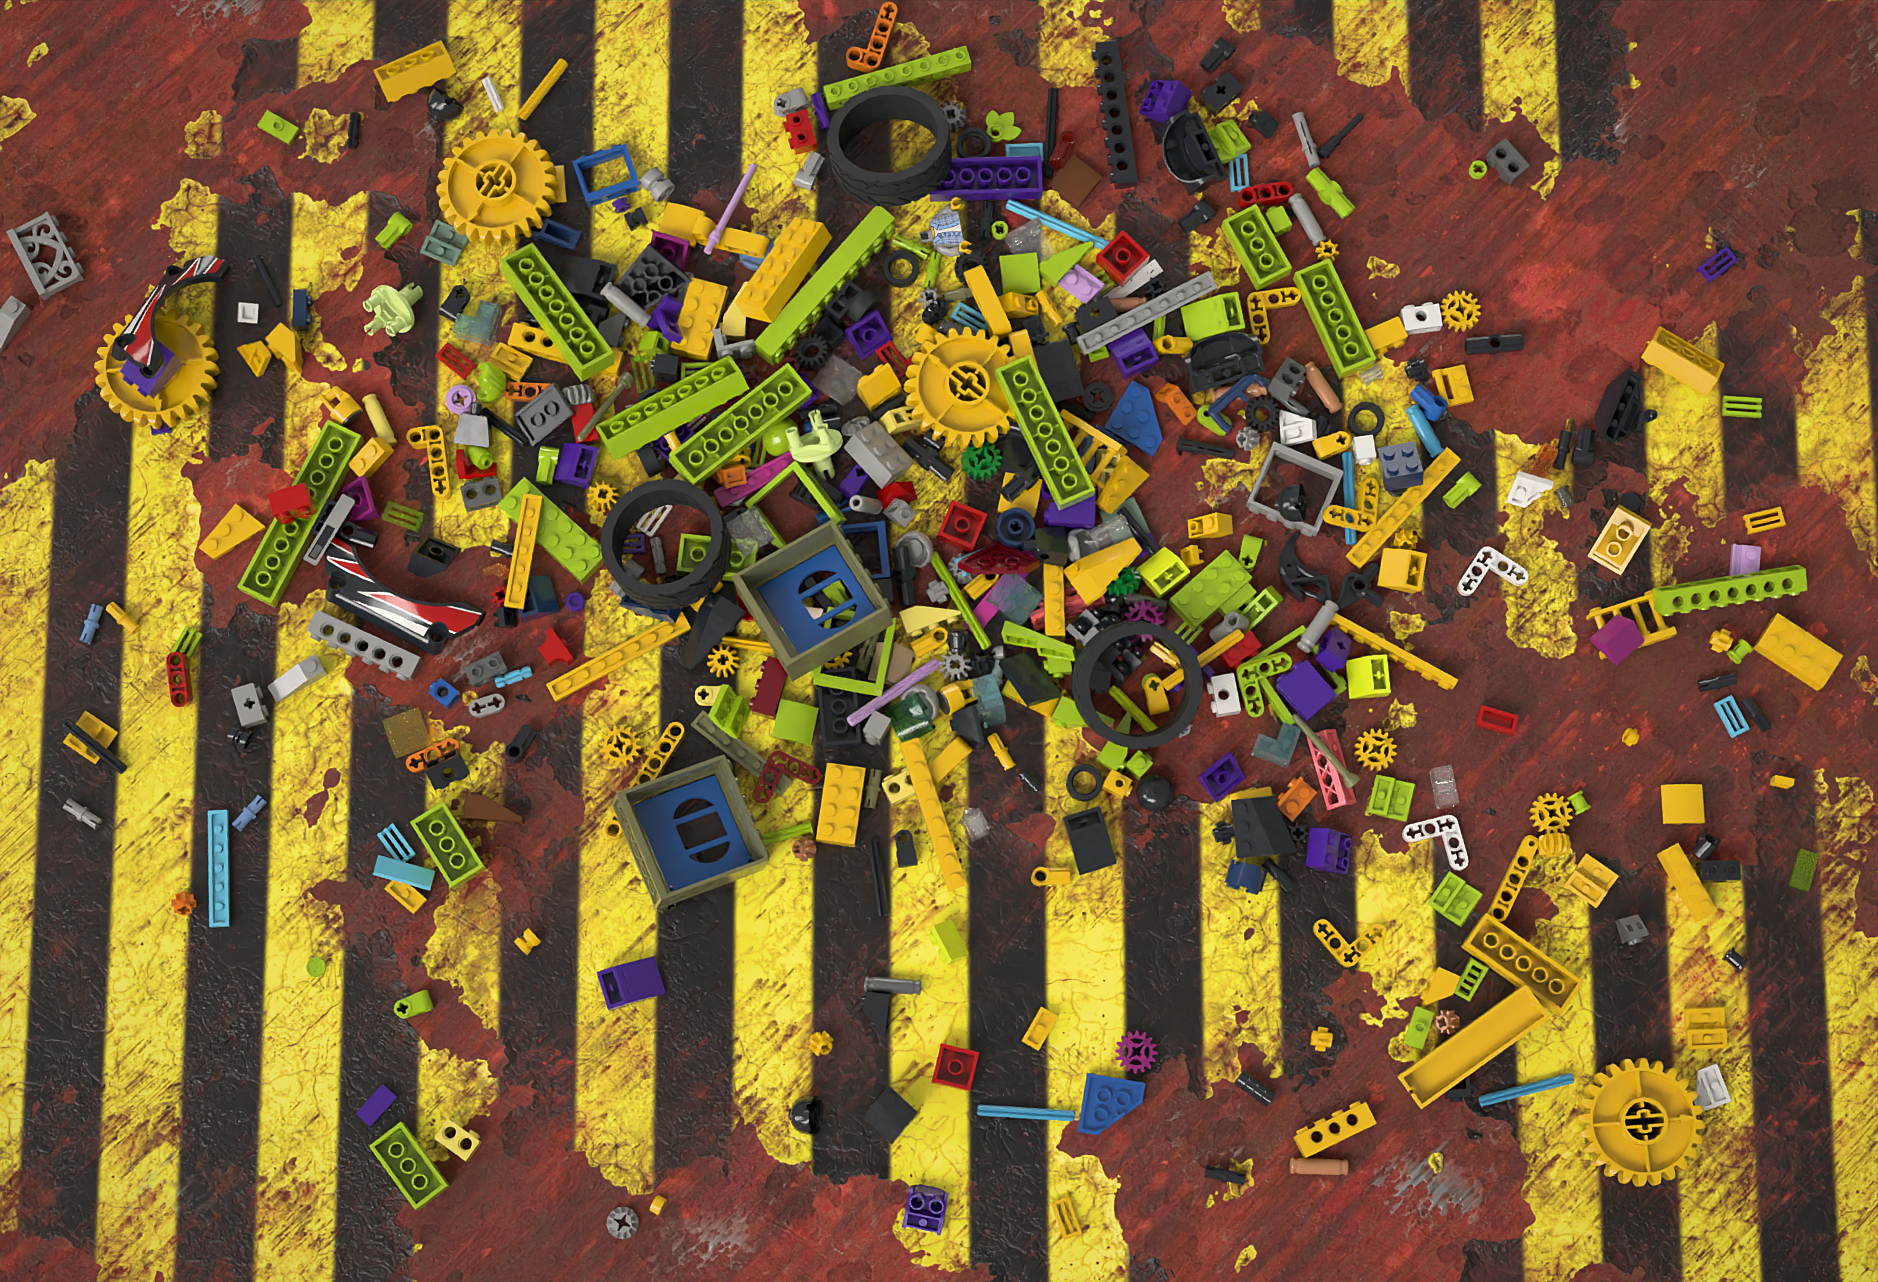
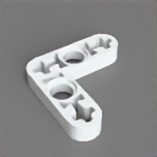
M1484 547L1479 551L1458 583L1457 589L1463 596L1471 595L1488 569L1516 586H1521L1528 580V572L1495 549ZM1482 552L1485 554L1489 552L1490 558H1488L1484 564L1480 563L1484 558V554H1482ZM1499 562H1506L1508 569L1501 571L1498 568ZM1473 567L1481 568L1482 574L1474 576L1472 574ZM1513 567L1515 569L1512 572H1514L1515 574L1522 573L1523 579L1517 581V576L1515 574L1511 573L1510 576L1507 574L1511 571ZM1471 578L1473 581L1469 586L1470 589L1464 591L1462 583L1466 584Z
M1446 815L1410 824L1403 829L1402 837L1409 843L1442 835L1451 867L1454 870L1461 871L1468 865L1465 845L1458 821L1454 816ZM1446 819L1449 822H1453L1451 829L1445 826L1441 828L1442 832H1439V825L1446 823ZM1426 824L1434 825L1435 832L1433 834L1426 833ZM1418 826H1421V833L1415 834L1414 839L1411 836H1407L1406 833L1409 832V829L1417 831L1419 830ZM1450 838L1458 839L1459 846L1457 848L1450 847ZM1461 849L1462 852L1458 853L1459 858L1464 860L1461 867H1459V864L1454 863L1457 856L1456 853L1452 855L1451 852Z

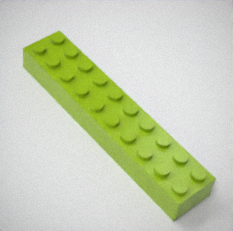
M875 206L780 312L774 322L754 341L756 353L771 366H774L776 363L779 364L784 359L785 352L788 349L792 350L798 342L796 340L809 331V325L813 321L817 322L822 316L821 312L849 280L853 281L858 276L859 269L869 264L871 261L870 257L882 249L883 242L886 239L890 240L896 232L895 217L883 207Z
M327 419L292 484L294 486L305 482L311 490L317 513L307 519H295L293 523L287 525L280 524L276 518L273 519L237 586L241 592L276 608L313 539L310 530L327 499L334 500L350 470L348 463L357 455L365 442L361 435Z

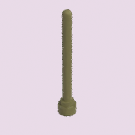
M623 372L620 375L617 387L577 436L579 442L584 441L622 391L634 384L635 379L631 374Z
M1298 714L1292 715L1293 721L1344 777V784L1348 789L1361 780L1356 774L1350 773Z

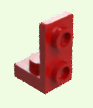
M464 449L456 450L455 461L459 479L486 478L497 475L496 462H493L489 468L482 470L474 464L469 465V458L465 456Z

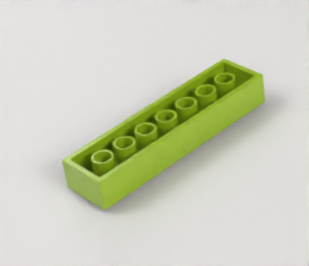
M533 243L500 259L502 274L581 382L614 365V352Z
M730 355L603 421L596 425L595 428L615 461L625 457L626 454L642 448L643 445L657 440L667 432L674 431L682 424L691 422L699 415L708 413L714 407L725 404L729 399L743 394L749 387L742 372Z
M1031 355L995 369V377L1059 511L1094 496L1095 488Z
M787 363L670 453L669 462L686 482L691 483V486H698L811 398L812 390L790 364Z

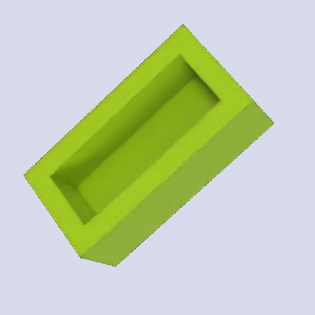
M1246 583L1219 607V613L1224 618L1229 612L1240 614L1242 612L1240 609L1244 605L1248 606L1255 599L1256 590L1249 583Z

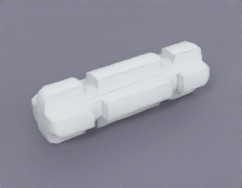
M491 77L483 79L482 83L495 112L503 111L504 105Z

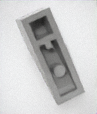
M10 296L0 309V354L32 313L25 304L13 296Z
M314 654L295 665L268 685V688L275 701L279 703L328 674L320 659Z

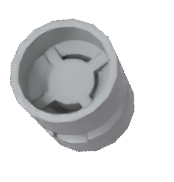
M658 167L650 169L640 180V185L646 191H651L650 195L658 203L665 200L675 189V185L668 178H664V174Z

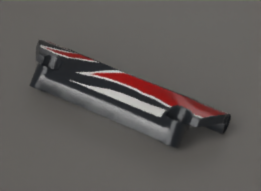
M207 255L186 261L183 269L175 265L168 266L162 279L124 331L115 338L111 356L118 361L128 359L133 365L139 367V372L143 377L153 379L164 364V356L158 345L154 329L155 315L159 307L169 296L187 286L204 282L221 283L231 270L228 262L212 255Z
M336 534L324 552L325 572L327 576L331 577L327 582L325 592L327 601L421 648L431 655L442 653L444 642L447 638L453 640L474 629L475 626L479 627L486 616V611L467 601L453 603L423 602L402 596L390 590L367 571L357 554L355 544Z

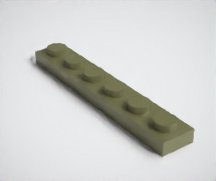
M702 710L691 726L758 779L766 760L739 738L734 739L721 730L709 718V714ZM772 772L765 774L766 782H773L774 775ZM781 773L774 792L782 797L793 781Z

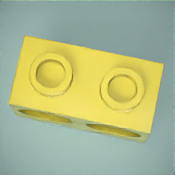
M907 767L901 770V774L897 776L892 774L884 778V782L881 783L891 806L916 795L913 785L908 784L906 781L910 776ZM896 784L900 787V791L895 794L891 793L889 787Z
M456 1118L453 1121L447 1119L434 1139L468 1162L482 1143L478 1140L480 1136L471 1129L467 1132L462 1128L464 1124ZM454 1127L456 1135L453 1138H448L447 1130ZM465 1139L472 1141V1146L468 1150L462 1147Z

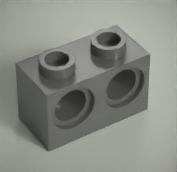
M1506 138L1492 148L1486 156L1489 166L1495 168L1499 172L1500 178L1510 185L1526 173L1530 167L1527 161ZM1496 153H1501V154H1503V155H1504V158H1503V159L1498 158V157L1496 156ZM1508 167H1514L1517 172H1511Z
M1287 357L1273 377L1267 390L1287 401L1290 395L1295 396L1299 389L1297 385L1301 387L1306 379L1304 373L1307 368Z
M493 476L486 477L483 481L476 483L475 481H469L464 483V486H460L467 512L496 506L503 499L498 478ZM490 487L496 488L495 493L492 495L486 493ZM471 492H477L475 499H469L468 495Z
M498 651L464 668L474 689L495 680L498 676L509 673Z

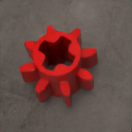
M503 585V588L495 586L496 591L490 592V595L495 598L491 602L492 604L498 603V608L504 606L505 598L500 600L498 596H502L503 593L506 596V585Z

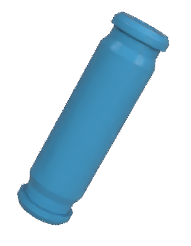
M1415 404L1406 409V414L1409 415V419L1426 450L1430 453V457H1437L1444 449L1441 447V443L1423 411L1420 410V406Z

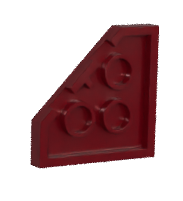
M995 542L958 561V568L972 575L1027 574L1039 567L1038 559L999 542Z

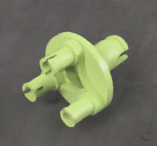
M410 283L399 292L386 285L376 287L372 291L371 297L363 302V307L368 312L374 309L376 313L374 319L364 326L365 332L371 329L368 335L372 336L380 328L385 327L388 335L395 336L398 332L405 333L409 331L415 321L411 306L423 296L420 286L418 285L412 290L414 283Z
M813 410L808 414L813 426L812 432L799 437L797 428L790 427L785 433L790 443L789 449L793 459L799 462H812L817 477L826 481L824 470L827 469L831 478L835 476V469L833 468L830 456L841 447L843 439L840 432L828 429V424L823 423L819 410H816V413Z

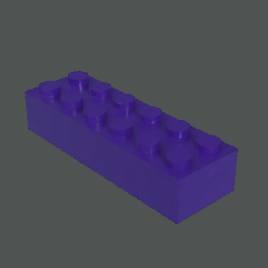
M1041 156L952 158L947 176L930 193V202L951 201L955 197L961 198L959 201L1042 199Z

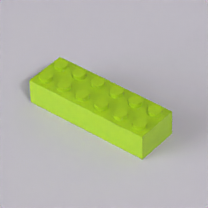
M1330 258L1295 272L1293 281L1301 293V298L1338 378L1341 379L1374 365L1376 361L1375 354Z
M524 477L498 503L500 510L518 525L523 493L543 496L536 542L584 585L605 563L602 557L601 546Z

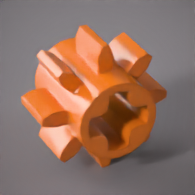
M186 891L175 894V899H171V907H174V913L185 916L190 913L192 914V908H196V900H194L193 894L190 895Z

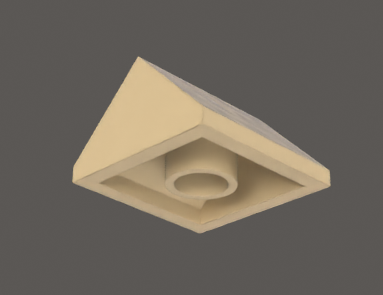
M877 642L868 680L876 681L884 643ZM892 643L884 684L894 686L909 675L914 654L913 650L897 643Z

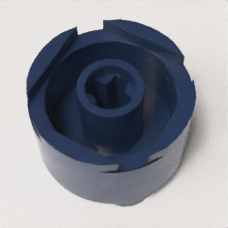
M1011 508L1003 512L998 518L996 527L999 543L1015 550L1022 549L1023 539L1032 540L1035 530L1034 520L1026 510L1021 508ZM1014 526L1018 527L1017 532L1013 531Z
M1230 859L1224 881L1227 883V887L1236 890L1243 887L1246 888L1245 892L1254 895L1262 892L1268 869H1263L1262 872L1259 866L1244 862H1237L1236 865L1234 864L1235 860Z

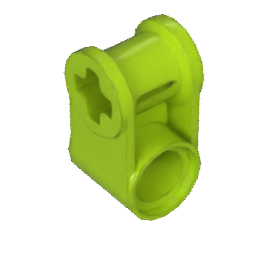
M1244 534L1238 562L1250 573L1254 569L1257 556H1259L1263 539ZM1245 560L1249 561L1248 566L1244 565Z
M423 990L401 999L394 1005L395 1014L403 1019L434 1009L428 990ZM403 1004L408 1007L405 1014L401 1011L399 1012Z

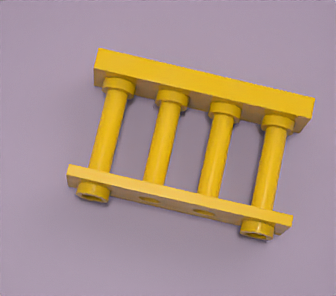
M1063 409L1059 415L1064 419L1063 423L1067 432L1070 428H1078V434L1073 440L1075 449L1078 448L1084 437L1087 438L1089 435L1093 438V443L1081 459L1084 467H1086L1099 446L1105 445L1108 447L1106 449L1107 453L1092 475L1088 474L1094 487L1097 485L1103 488L1104 485L1098 478L1113 456L1119 454L1124 457L1127 450L1118 442Z
M1653 590L1645 592L1642 597L1604 609L1596 607L1591 609L1590 613L1586 616L1587 620L1595 618L1600 630L1605 625L1603 615L1613 612L1614 617L1616 615L1622 616L1620 610L1631 607L1638 629L1644 639V643L1638 648L1672 638L1677 634L1675 626L1669 628L1668 625H1665L1662 614L1654 610ZM1649 601L1658 626L1657 632L1652 634L1650 631H1647L1638 604ZM1601 651L1599 652L1601 660L1608 658Z

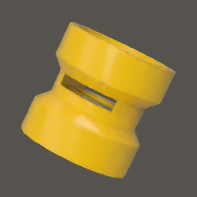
M529 928L524 931L522 937L514 940L516 945L526 955L531 952L534 946H538L541 943Z

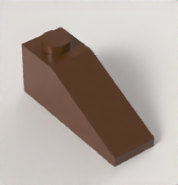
M471 792V795L465 794L463 816L465 820L524 824V819L490 798L482 796L481 792Z

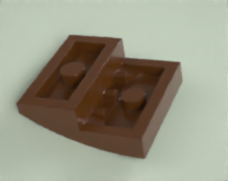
M1072 155L1049 185L1080 207L1090 192H1093L1103 176L1078 157Z

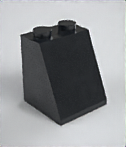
M888 1086L863 1118L893 1144L918 1116L919 1112Z

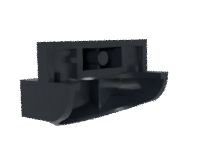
M1189 110L1182 111L1169 118L1158 130L1162 138L1164 162L1178 183L1180 182L1184 185L1189 196L1204 192L1210 185L1229 178L1198 111L1190 113Z
M1225 332L1212 335L1196 343L1186 354L1179 356L1184 373L1188 376L1193 394L1241 379L1250 374L1265 371L1261 356L1263 351L1257 336L1253 333Z
M1091 605L1065 628V638L1069 639L1073 635L1085 646L1095 634L1110 625L1122 621L1117 615L1112 613L1104 615L1100 608ZM1135 634L1120 638L1111 643L1097 659L1117 678L1113 683L1117 688L1147 659L1144 651L1137 647L1136 641L1138 638ZM1121 655L1123 657V662L1118 660V658Z

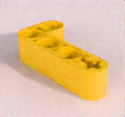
M697 216L691 235L699 244L706 246L711 232L715 231L717 225L707 217ZM725 227L721 234L722 238L714 248L756 258H764L770 239L763 235Z
M979 265L965 271L964 277L987 323V331L990 338L993 335L998 336L999 340L1008 337V333L1012 331L1011 325L983 266Z
M436 425L410 429L407 433L409 444L415 449L427 448L432 491L435 497L440 501H447L452 495L446 440L442 429ZM433 433H440L438 439H431ZM414 436H421V439L418 442L412 441V438ZM436 451H442V455L440 457H433V454ZM438 469H444L443 475H435ZM439 483H442L445 489L443 491V494L439 493L441 491V485Z

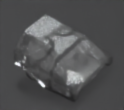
M831 354L829 363H825L826 366L822 367L811 382L820 392L831 397L840 405H844L855 396L858 381L864 375L844 360Z

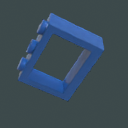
M626 144L613 145L607 150H597L592 155H583L572 161L588 208L641 190ZM624 157L631 179L589 193L582 170Z
M879 521L840 526L844 532L845 540L846 535L878 532L882 574L871 575V580L891 579L885 522Z

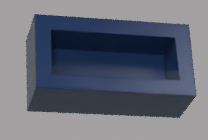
M293 289L292 326L295 331H309V325H312V314H309V307H312L313 299L307 289Z

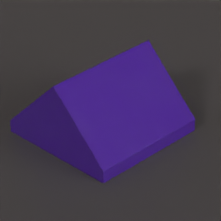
M877 309L845 330L846 339L862 360L890 340H893Z
M1228 752L1203 772L1197 781L1214 801L1218 802L1246 777L1232 754Z

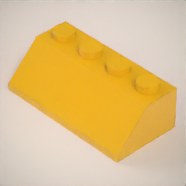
M441 40L373 70L388 102L398 101L406 94H414L420 88L432 86L436 81L448 79L456 73L451 58Z
M1661 326L1655 332L1641 357L1647 364L1658 367L1664 374L1675 377L1681 384L1688 385L1696 393L1705 396L1708 395L1717 382L1725 365Z

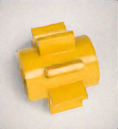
M1331 240L1327 243L1321 241L1320 247H1317L1315 252L1319 253L1317 260L1321 259L1324 261L1330 258L1333 263L1335 261L1334 256L1339 255V252L1335 251L1338 245H1333Z
M1402 529L1399 533H1395L1394 546L1405 550L1416 549L1418 539L1417 535L1413 536V530Z
M1724 628L1720 629V631L1715 630L1709 640V643L1713 645L1711 649L1718 653L1722 652V650L1728 651L1733 642V638L1729 636L1731 632Z
M1318 1027V1031H1312L1311 1045H1315V1050L1325 1051L1326 1047L1331 1048L1333 1033H1328V1028Z
M826 1031L822 1033L816 1032L810 1037L811 1044L808 1047L817 1056L820 1053L826 1055L832 1050L834 1039Z

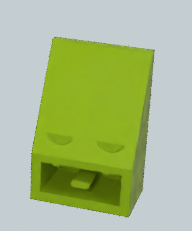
M1238 292L1217 295L1180 308L1186 337L1190 338L1192 343L1225 332L1244 333L1245 323Z

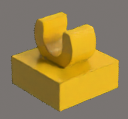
M1191 545L1180 550L1182 562L1187 568L1204 562V560H1199V554L1203 551L1198 549V545Z

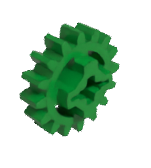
M989 441L983 444L981 448H976L972 442V447L967 446L966 452H962L961 465H963V472L967 471L968 477L974 475V480L981 477V480L984 481L986 476L991 479V474L997 475V469H1001L1002 456H1000V450H996L995 444L989 446Z
M1129 565L1123 568L1118 573V579L1110 582L1106 587L1110 595L1114 592L1116 596H1119L1120 593L1127 596V592L1133 594L1134 590H1138L1140 572L1136 571L1135 566L1130 568Z

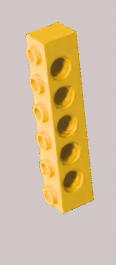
M514 322L508 340L509 347L520 352L568 364L554 343L550 347L544 346V343L551 339L542 327L537 329L525 322H520V324ZM530 335L535 336L534 341H532V342H527V341H526V338H527L528 336H530ZM611 346L610 348L614 352V365L599 373L618 378L624 361V354L621 352V349Z

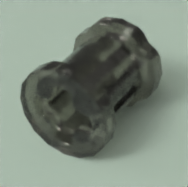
M1568 485L1553 492L1561 504V510L1576 503V500L1572 498L1568 490Z

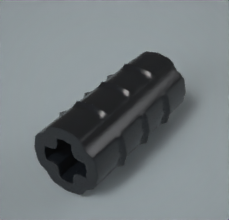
M1245 1070L1241 1072L1234 1082L1241 1090H1244L1266 1107L1276 1094V1092Z

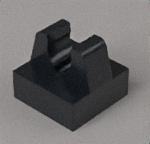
M499 607L493 613V617H498V623L494 624L495 627L509 629L517 627L514 608Z

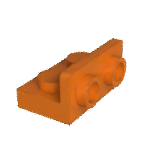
M1302 776L1298 780L1294 777L1287 786L1290 788L1287 793L1284 794L1282 792L1276 798L1281 814L1291 822L1294 821L1317 794L1312 787L1303 781L1304 778Z

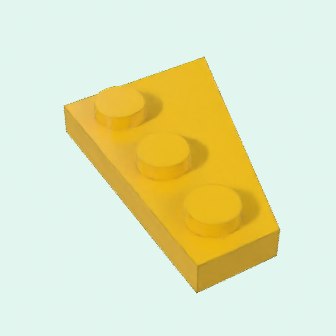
M1121 456L1095 504L1104 512L1112 514L1150 475L1128 456Z
M235 504L199 548L216 560L234 549L241 542L252 538L251 536L257 532L263 531L266 527Z

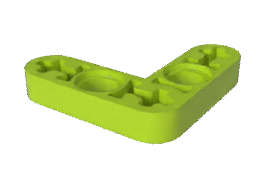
M1278 652L1243 663L1237 668L1236 673L1245 709L1251 717H1259L1264 712V704L1257 680L1288 670L1292 665V660L1287 653ZM1281 658H1284L1286 660L1284 661V665H1281L1279 663L1281 662ZM1262 663L1269 664V668L1265 672L1259 670ZM1253 666H1255L1257 674L1254 673ZM1245 669L1249 671L1246 677L1243 675ZM1254 686L1255 692L1247 695L1245 693L1246 688ZM1251 700H1254L1255 704L1258 706L1256 708V711L1252 710L1253 704Z

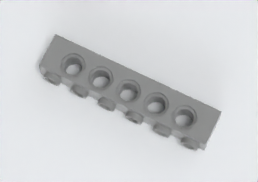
M316 610L307 628V632L311 634L310 638L318 642L322 639L328 642L327 645L336 650L338 647L345 650V654L353 658L357 655L362 658V662L372 666L373 663L379 665L378 669L389 674L392 671L397 674V678L403 681H407V679L413 681L423 662L421 657L319 610ZM327 628H334V632L331 635H325ZM344 636H351L350 642L342 643ZM368 643L367 650H359L361 644ZM385 651V657L377 659L378 652ZM403 659V664L400 667H394L395 660Z

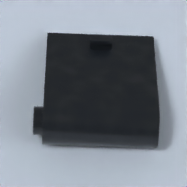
M1009 422L1010 430L999 472L1015 474L1022 466H1027L1034 457L1018 423Z

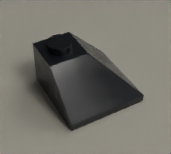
M426 534L412 551L407 571L424 578L445 571L461 552V548Z
M975 705L953 713L952 720H949L951 730L956 731V735L960 736L963 740L979 749H983L985 741Z

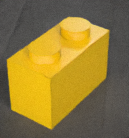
M1399 316L1364 331L1374 354L1378 356L1388 352V349L1391 347L1399 348L1403 346L1408 337Z
M383 437L371 438L348 465L359 477L362 475L371 477L394 450Z

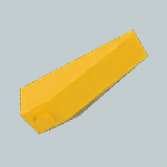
M1134 537L1078 559L1064 569L1063 572L1088 606L1107 591L1106 587L1110 582L1118 579V573L1123 568L1128 567L1141 553L1142 549Z

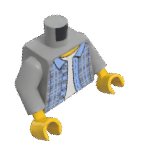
M957 197L953 198L951 204L942 208L932 217V220L929 221V231L920 232L921 243L932 242L934 251H938L948 257L961 255L963 252L970 254L972 251L966 249L971 243L963 239L959 214L956 209L961 210L964 208V205L959 204L957 206L958 201L961 200V198Z

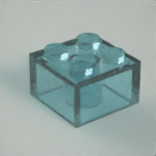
M1005 574L986 599V602L1009 621L1023 626L1044 596L1019 575Z

